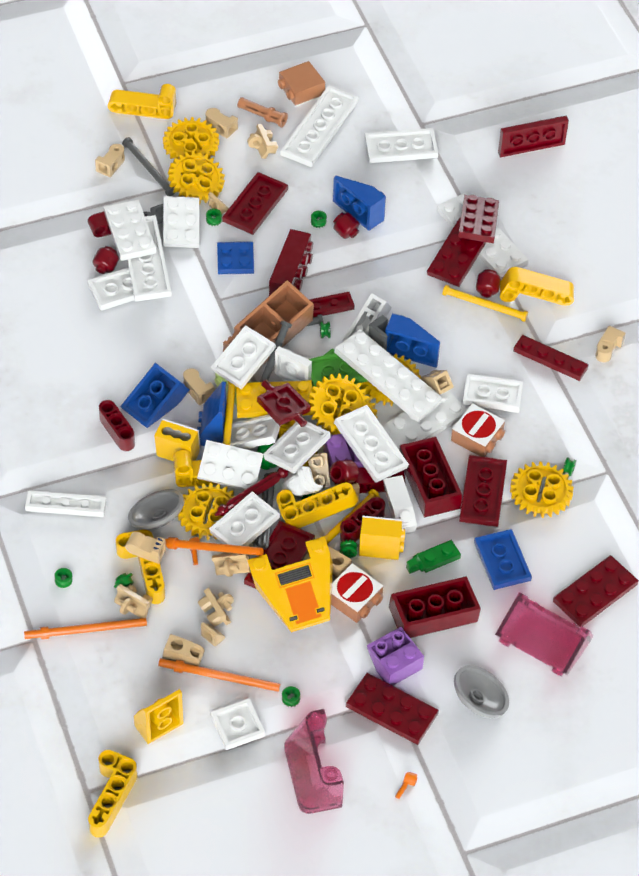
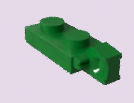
M449 540L414 555L413 559L406 562V569L409 574L418 570L427 573L459 560L461 553L453 541Z

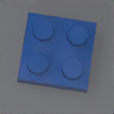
M217 242L218 274H254L253 242Z

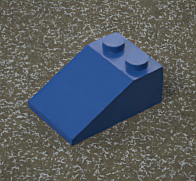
M340 176L334 177L333 202L346 213L352 214L368 231L384 221L386 196L383 192L377 190L374 186Z
M392 313L385 330L388 336L387 352L392 356L397 354L399 358L404 356L406 360L411 359L413 362L437 368L440 341L411 318Z
M154 363L120 407L148 428L175 408L190 389L157 363Z
M221 382L204 403L203 411H199L198 422L201 423V427L198 426L197 430H199L200 446H205L206 440L218 443L223 442L226 413V382Z

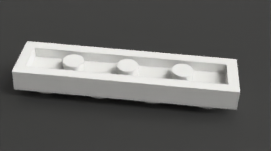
M28 491L25 509L32 512L104 517L106 497Z

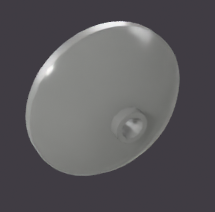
M173 489L149 494L131 508L128 520L133 527L149 530L163 527L181 512L185 502L181 492Z
M467 665L461 667L455 674V691L461 702L469 710L487 718L500 717L507 711L509 707L507 691L492 673L478 666Z

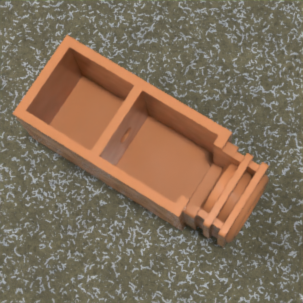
M287 280L234 327L233 336H229L228 340L223 342V352L245 325L275 343L282 326L280 323L285 321L292 324V326L288 329L282 344L283 348L313 321L314 304Z

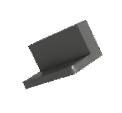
M381 315L369 324L368 336L387 351L388 336L385 330L388 319Z

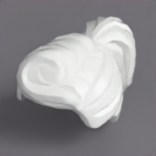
M302 466L295 474L292 472L288 474L282 487L283 490H290L293 495L301 496L319 493L323 485L316 484L311 469Z

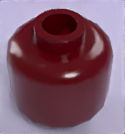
M342 212L334 219L333 229L342 238H354L359 233L360 223L352 214Z
M101 247L97 250L92 263L96 267L95 270L101 274L111 273L119 261V256L112 247Z
M483 270L477 276V292L485 298L496 295L500 288V276L494 270Z
M348 459L336 461L330 468V477L337 485L342 483L353 484L359 475L356 463Z

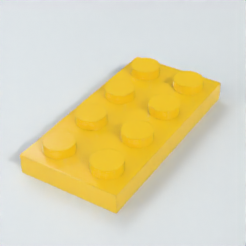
M312 380L269 382L274 387L289 383L307 403L312 400L308 398L309 394L313 393L311 391ZM262 382L247 383L242 390L236 386L237 418L269 415L257 403V397L267 391L261 386ZM306 413L304 415H314V413Z

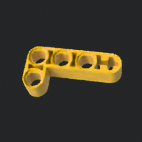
M163 84L159 95L113 90L108 102V109L115 113L170 119L173 117L176 106V88L171 84Z
M520 267L509 268L500 282V299L504 302L514 301L519 293L565 306L574 302V285L571 282Z
M180 450L174 454V472L178 487L202 486V483L205 485L210 483L213 485L218 484L197 479L201 460L192 461L189 451Z
M342 483L298 502L293 493L285 489L277 494L276 501L284 521L294 527L302 528L353 507L358 502V496L350 483Z
M142 529L119 534L116 537L117 555L123 559L138 557L129 553L124 545H126L133 532H140L145 536L153 538L152 532ZM138 557L146 594L152 597V604H160L165 599V585L160 563L157 564Z
M104 750L98 757L100 773L108 777L109 780L88 817L89 830L94 837H103L108 833L137 780L136 762L132 758L112 750ZM106 762H112L110 765H105ZM131 770V772L125 773L123 771ZM116 787L122 788L120 790H114V788ZM108 804L113 805V806H111V807H109V808L104 807L105 805H108Z

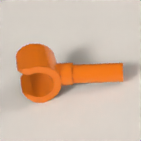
M194 537L189 540L200 542L198 537ZM190 549L193 565H198L196 549Z
M412 772L405 774L403 784L395 795L397 799H400L408 784L415 786L417 774Z

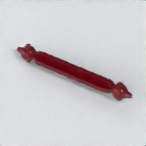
M280 467L277 472H272L229 499L225 505H220L214 515L216 517L224 516L251 492L258 496L278 483L281 478H286L289 471Z

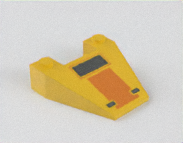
M325 536L305 542L310 559L278 569H271L267 554L247 560L257 591L290 632L330 620L333 563Z

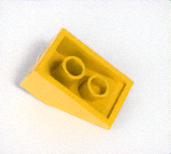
M178 689L170 695L158 699L154 704L139 710L134 715V725L147 744L183 724L181 690Z

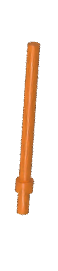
M175 537L165 539L168 549L186 548L263 555V548L186 541Z
M146 618L58 628L40 627V630L24 631L25 639L41 638L42 640L50 639L49 637L141 627L147 626Z
M160 658L158 664L160 667L174 669V672L178 673L188 672L279 692L281 685L270 681L185 664V661L181 660L171 661Z

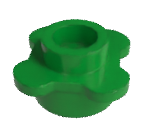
M126 573L118 576L115 579L114 588H117L120 584L125 587L130 584L132 585L134 583L131 579L133 574L129 573L126 575Z

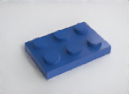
M512 529L474 538V544L493 590L531 581V573Z

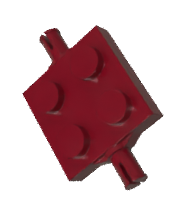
M264 380L261 383V386L267 391L257 397V403L279 426L293 420L300 427L307 424L302 415L309 413L311 406L289 383L275 387L268 380Z

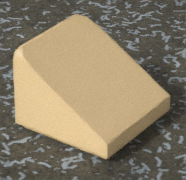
M209 192V206L212 209L220 210L222 214L227 212L229 208L212 192Z
M204 622L201 623V636L216 647L225 639V636L213 626Z

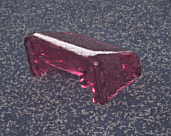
M520 592L495 633L500 638L498 640L499 643L506 647L512 645L552 667L551 671L560 677L563 674H569L594 636L590 630L582 626L579 628L577 624L571 623L540 606L537 602H533L528 599V596Z
M324 709L310 712L284 743V751L298 807L307 814L342 808L344 781L342 774L337 767H322L318 754L319 744L325 743L326 740L324 728L327 724V717Z

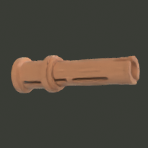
M243 97L239 99L237 104L238 108L264 117L267 122H274L281 128L284 127L288 119V114L285 112H278L273 107L266 108Z

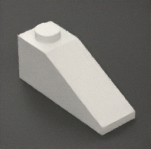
M371 293L343 341L360 329L369 335V324L381 315L386 317L392 307L385 300Z
M403 476L383 479L392 519H402V529H405V533L415 532L417 522Z

